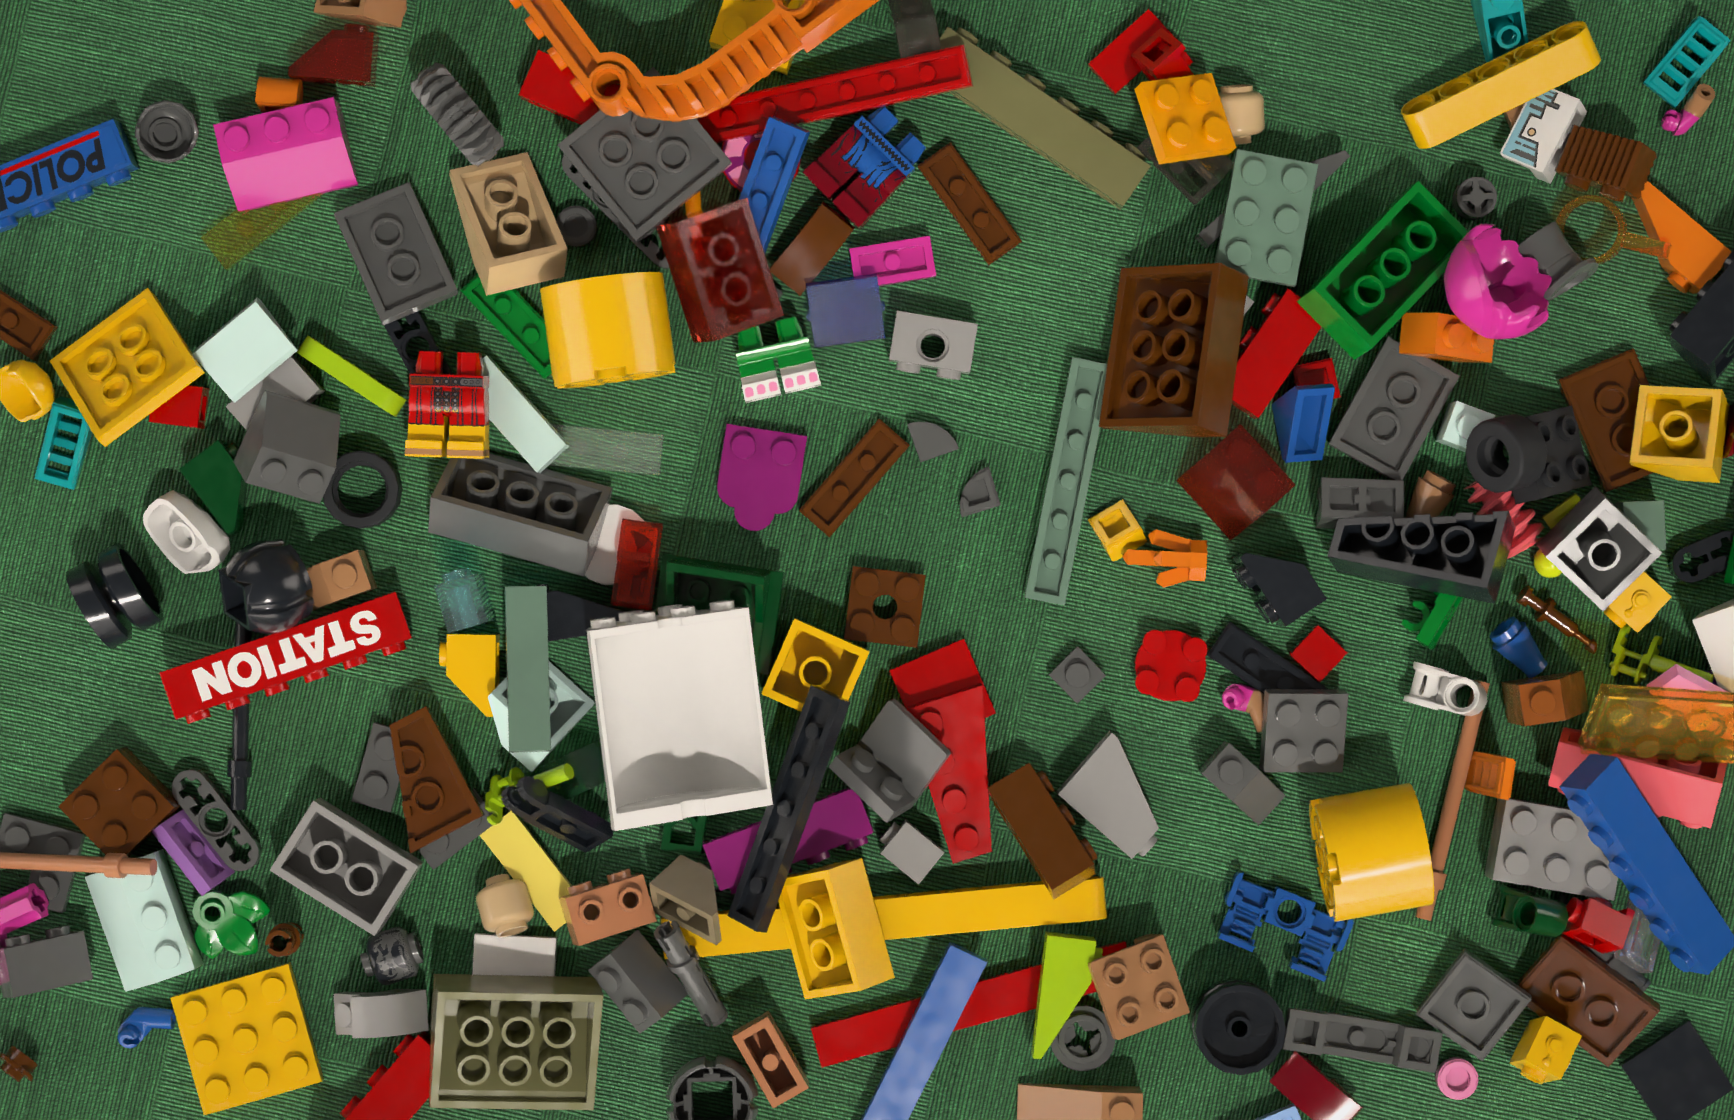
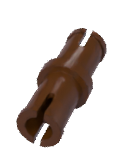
M294 922L280 923L273 927L266 937L265 946H270L267 951L276 957L288 956L296 952L304 939V933H300L302 927ZM283 936L285 939L289 938V942H286L285 940L281 941V937Z

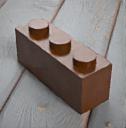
M1028 763L987 788L990 800L1053 899H1056L1096 874L1093 861L1098 859L1094 849L1085 837L1080 841L1071 829L1076 823L1064 804L1057 807L1050 796V793L1054 792V788L1043 770L1036 773L1031 764Z

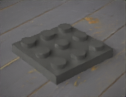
M652 67L643 76L652 77L661 75L657 72V70L654 67ZM599 110L558 144L561 151L636 242L732 165L730 159L696 118L682 120V122H671L651 118L646 119L634 114L632 111L622 116L612 117Z

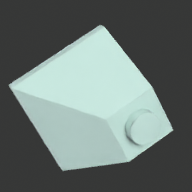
M550 661L551 751L511 753L531 772L556 748L595 704L590 697ZM506 677L488 696V701L501 745L509 752Z

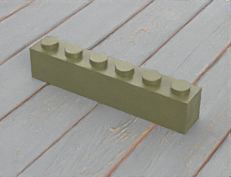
M947 27L931 52L964 44L973 87L950 91L949 93L1121 210L1151 167V165L1145 162L1147 155L1130 143H1127L1125 147L1111 139L1114 133L1097 120H1093L1091 124L1077 115L1080 109L1067 99L1060 96L1056 101L1043 92L1046 86L1032 75L1026 73L1023 78L1010 69L1012 62L1000 53L992 50L989 55L976 46L979 40L965 29L959 27L955 32L950 27Z

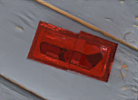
M622 518L611 598L612 606L652 611L663 524Z

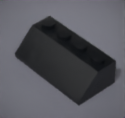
M1734 250L1722 265L1725 271L1715 282L1710 279L1704 284L1696 296L1698 303L1689 313L1686 311L1681 312L1669 328V331L1672 332L1670 335L1671 347L1711 386L1734 360Z

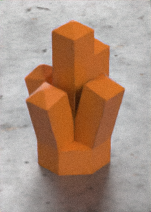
M1155 529L1148 535L1150 543L1172 551L1127 549L1122 555L1127 565L1177 567L1158 573L1156 583L1163 588L1185 581H1205L1207 540H1190Z

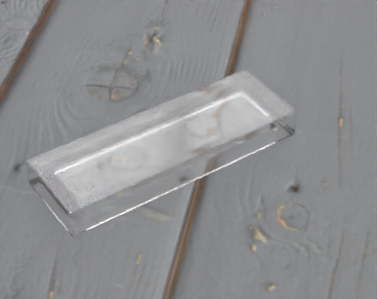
M551 424L570 445L550 464L552 466L660 475L664 435Z

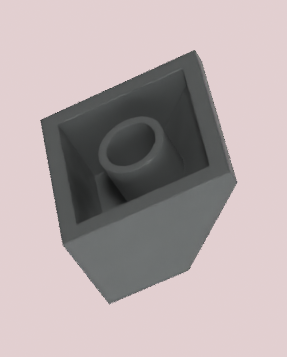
M265 390L233 462L245 483L320 504L336 469L341 415L339 412Z
M1596 486L1536 544L1545 557L1602 611L1662 554V551Z

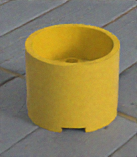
M662 272L606 275L558 283L540 289L552 379L557 389L599 386L606 383L628 380L636 381L675 373V355Z
M1410 783L1310 800V827L1312 839L1316 840L1315 850L1319 866L1317 871L1329 916H1333L1334 922L1433 904L1434 879L1428 838L1420 805Z

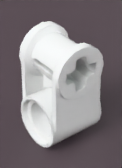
M1414 661L1413 668L1416 671L1410 693L1404 695L1403 701L1434 710L1442 709L1464 716L1479 714L1484 709L1487 703V693L1480 683L1466 677L1451 674L1447 670ZM1470 686L1474 692V700L1468 707L1461 708L1456 700L1457 693L1462 687Z

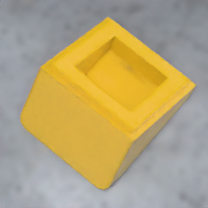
M1123 499L1088 519L1089 524L1113 562L1122 558L1127 549H1137L1147 542L1142 528Z

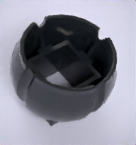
M282 539L256 541L248 544L234 554L226 567L218 570L224 614L249 631L252 630L263 634L283 632L310 616L313 610L314 599L306 595V591L312 588L308 571L299 554L290 544L282 546L284 544Z

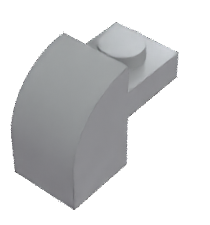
M392 989L375 993L341 992L333 994L337 1035H352V1038H378L429 1030L425 989Z

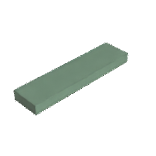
M547 586L505 587L509 753L550 752Z

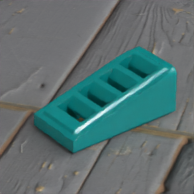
M1697 16L1689 23L1642 83L1675 108L1731 40L1706 19ZM1697 33L1712 45V48L1708 50L1692 36ZM1684 46H1687L1702 58L1699 64L1681 51ZM1673 59L1691 72L1688 78L1670 64ZM1662 72H1665L1680 84L1681 87L1676 91L1659 76Z
M59 397L53 402L34 478L71 490L76 489L92 435L90 427L73 399ZM63 415L82 419V424L64 419ZM59 429L78 434V440L58 435ZM54 445L75 451L74 456L53 451ZM53 461L70 466V472L48 467L49 462Z

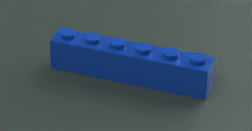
M1590 754L1559 786L1568 799V807L1575 815L1581 818L1589 830L1588 836L1590 840L1602 850L1609 861L1610 870L1622 880L1630 892V900L1637 908L1642 910L1650 922L1649 928L1658 939L1662 940L1670 953L1669 958L1671 962L1683 972L1709 975L1734 947L1733 933L1619 759L1615 756Z

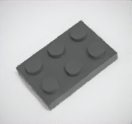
M410 182L334 213L336 222L382 326L458 295L456 285Z
M1388 336L1385 338L1327 444L1391 480L1402 481L1460 376L1428 358L1399 354L1400 342Z

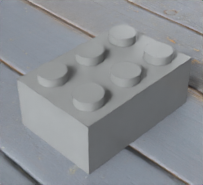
M320 797L313 800L270 871L375 936L386 924L424 862Z
M1509 798V800L1497 799L1484 876L1496 881L1594 898L1599 897L1611 901L1615 899L1618 877L1610 870L1609 861L1602 850L1590 840L1588 836L1589 830L1581 818L1575 815L1570 808Z

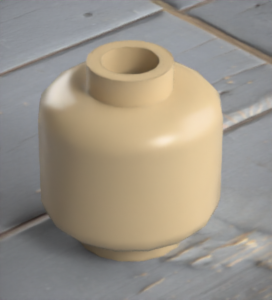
M1251 84L1221 86L1219 96L1235 144L1251 143V135L1261 133L1265 127L1263 96L1261 93L1253 91V85Z
M500 874L488 878L485 881L486 887L476 895V903L484 929L496 933L498 938L513 936L528 929L527 923L533 919L534 909L526 883L518 879H510L509 874Z

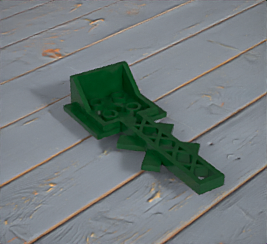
M663 553L655 615H658V607L682 604V606H695V610L708 609L709 603L724 600H734L735 607H748L757 674L770 675L784 572ZM697 816L687 817L696 830L694 844L672 840L674 825L679 821L664 823L661 850L701 856L704 849L703 843L705 842L708 816H698V818Z

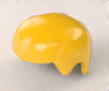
M17 360L0 368V401L18 421L37 420L52 409L55 400L53 384L49 375L40 366L29 361Z

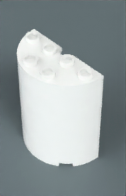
M724 600L709 603L710 609L695 610V606H682V604L658 607V615H655V611L643 612V610L618 613L619 621H616L615 617L590 620L591 627L586 629L610 822L613 831L679 821L693 816H709L773 805L748 607H735L734 600Z

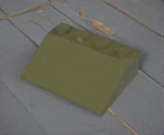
M434 974L431 1009L429 1107L455 1109L594 1110L603 1006V992L595 978Z

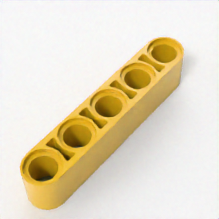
M1573 21L1413 98L1402 107L1401 114L1416 146L1419 149L1431 148L1589 72L1600 63L1601 57L1586 22Z

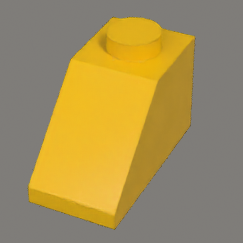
M447 634V642H440V666L446 667V676L486 717H493L488 696L499 685L500 634Z

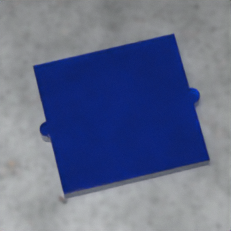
M877 274L806 283L809 311L806 312V318L808 321H811L815 348L885 338L882 317L885 303L880 301Z

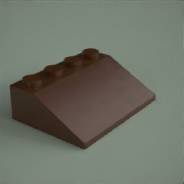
M1222 263L1121 268L1099 427L1103 429L1185 437H1227L1249 279L1248 275Z

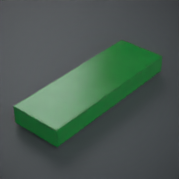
M477 274L460 291L546 380L552 375L544 319L516 289L486 296Z

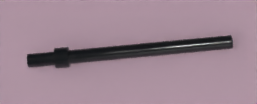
M235 621L236 647L251 641V631ZM250 703L233 709L232 759L227 760V777H231V810H247V779L252 777V761L248 760Z

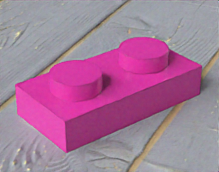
M930 236L849 248L856 290L936 277Z

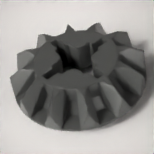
M1082 1005L1074 1008L1051 1043V1048L1056 1058L1064 1066L1077 1071H1089L1101 1066L1108 1060L1113 1052L1115 1039L1112 1037L1105 1014L1096 1008ZM1075 1022L1078 1023L1079 1027L1082 1026L1085 1032L1099 1029V1031L1093 1033L1094 1036L1089 1038V1048L1091 1050L1089 1054L1079 1043L1065 1045L1076 1036L1074 1031L1076 1029L1074 1026Z

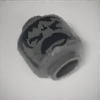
M401 926L384 930L375 936H369L366 941L367 952L360 954L366 975L368 977L375 975L378 982L385 986L414 977L419 971V964L424 962L423 951L414 931L408 933Z

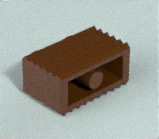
M1573 124L1555 171L1566 179L1564 184L1572 189L1588 192L1589 186L1600 189L1599 194L1623 202L1625 196L1636 199L1641 197V191L1644 190L1647 176L1651 174L1650 168L1654 166L1653 161L1657 156L1656 152L1640 141Z

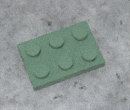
M1237 149L1215 263H1222L1249 276V279L1295 287L1318 164Z

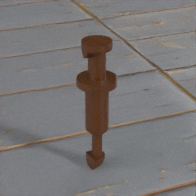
M1529 585L1520 591L1516 601L1524 607L1529 605L1536 611L1534 619L1537 622L1547 621L1565 636L1575 637L1585 644L1584 649L1588 652L1596 653L1598 645L1596 641L1590 640L1578 631V624L1554 607L1556 601L1553 598L1549 597L1545 601L1541 600L1532 593L1533 588Z

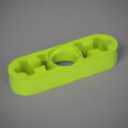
M307 335L297 351L302 357L395 417L407 401V399L309 335Z

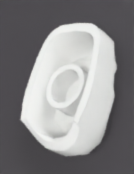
M174 490L169 491L149 505L143 514L144 526L153 541L169 561L184 574L206 572L214 569L225 560L230 550V541L227 534L204 509L184 494Z

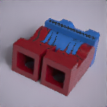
M885 106L871 113L866 119L861 116L827 151L803 171L804 176L830 201L857 173L860 174L833 200V204L859 230L915 171L913 165L919 160L926 149L911 132L896 147L884 138L899 122Z

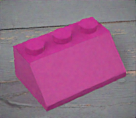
M334 97L213 125L221 163L239 213L358 186L342 108Z

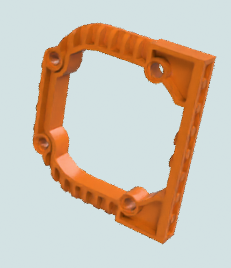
M509 0L515 9L523 6L530 16L524 21L535 37L540 40L545 36L551 43L552 47L547 52L558 68L562 71L568 67L574 74L575 78L570 83L584 102L591 97L604 114L612 117L622 116L632 111L634 114L646 119L651 118L671 122H682V120L698 117L702 118L721 107L724 108L740 94L748 91L759 80L770 75V72L789 61L800 50L804 49L808 53L879 1L805 0L801 7L790 9L787 6L791 0H773L775 8L702 63L677 75L648 77L643 76L637 66L625 55L616 52L600 53L561 0ZM612 84L620 85L619 91L616 94L603 96L608 86Z

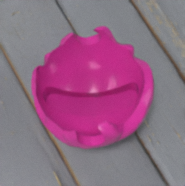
M1484 223L1472 228L1451 253L1444 273V286L1449 307L1466 326L1485 338L1512 339L1524 336L1548 320L1549 313L1547 308L1549 302L1544 298V295L1552 282V277L1540 274L1538 261L1532 257H1523L1518 250L1519 245L1513 240L1502 241L1500 236L1501 229L1491 228L1495 225Z

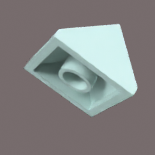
M257 297L199 345L192 355L235 403L298 350L263 302Z

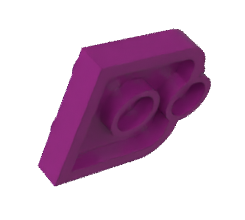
M732 424L726 425L717 491L720 499L725 504L734 507L735 518L743 528L750 531L765 529L771 524L775 514L786 513L795 506L799 495L807 436Z

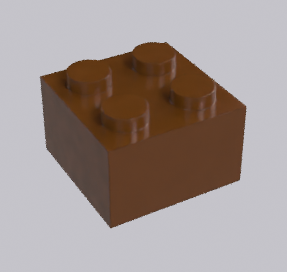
M127 747L116 749L58 807L105 855L107 853H125L129 858L153 835L152 831L169 819L181 806L173 797L172 792Z

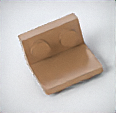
M1146 934L1133 939L1135 945L1088 963V968L1108 1026L1115 1040H1121L1190 1013L1163 935Z

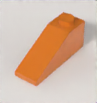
M1647 181L1644 184V190L1641 191V197L1639 199L1632 198L1659 263L1670 274L1667 280L1676 289L1685 294L1688 291L1692 294L1697 293L1707 281L1713 279L1732 251Z

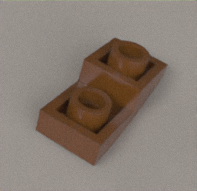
M822 202L798 230L795 238L771 264L769 271L800 296L839 250L855 227L826 203Z

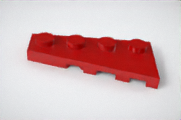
M980 683L905 707L951 752L928 787L953 864L992 852L989 793L987 789L988 772L983 685Z

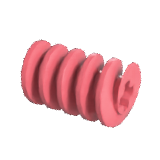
M1477 481L1464 488H1474L1475 490L1467 500L1469 504L1483 503V506L1476 515L1493 514V511H1509L1516 528L1507 559L1521 553L1542 539L1537 538V536L1543 530V524L1541 522L1528 524L1536 514L1534 509L1520 510L1524 503L1515 504L1512 491L1494 493L1484 489Z

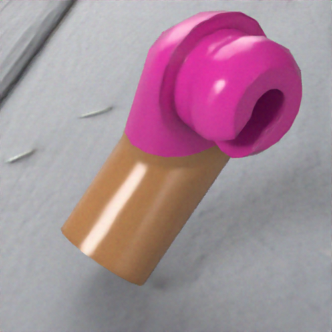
M1707 84L1698 85L1680 113L1674 109H1669L1665 112L1661 121L1662 129L1671 131L1673 136L1685 134L1702 117L1714 100V89Z
M1240 683L1229 685L1222 694L1224 706L1230 710L1236 709L1249 713L1257 733L1262 732L1264 694L1255 688Z

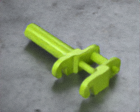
M1625 625L1620 629L1612 649V653L1616 654L1614 662L1611 661L1609 664L1612 676H1616L1621 672L1635 677L1634 683L1639 685L1643 679L1646 680L1647 678L1646 670L1648 666L1653 671L1663 674L1677 664L1705 680L1713 682V674L1659 656L1657 646L1662 644L1663 638L1656 635L1653 638L1647 654L1641 655L1625 648L1628 641L1625 635L1630 633L1631 627ZM1625 656L1640 660L1638 668L1624 665Z
M566 763L535 775L533 778L543 781L545 787L549 788L574 777V770L570 764ZM511 768L509 776L502 778L500 775L491 777L490 791L485 794V809L492 813L487 816V821L491 825H497L502 821L503 807H505L500 796L502 791L508 785L517 787L518 781L525 777L520 768Z

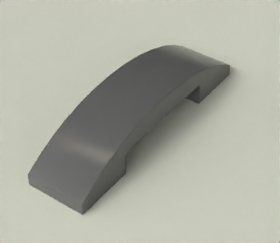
M1288 1008L1282 1049L1316 1055L1328 1054L1392 1064L1399 1068L1436 1073L1443 1033L1354 1015Z

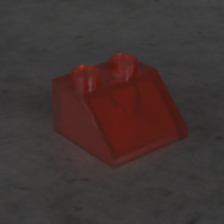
M1241 424L1230 430L1227 437L1219 440L1175 480L1230 541L1266 513L1295 486V483Z

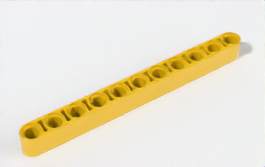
M1092 876L1056 899L1052 898L1042 881L873 897L884 940L1107 918L1103 876ZM779 906L775 908L767 933L756 932L728 917L729 910L718 911L722 941L717 945L679 926L689 945L696 948L700 958L791 949ZM660 918L661 924L669 921L665 918ZM663 950L664 959L667 960L668 958L666 957V954Z

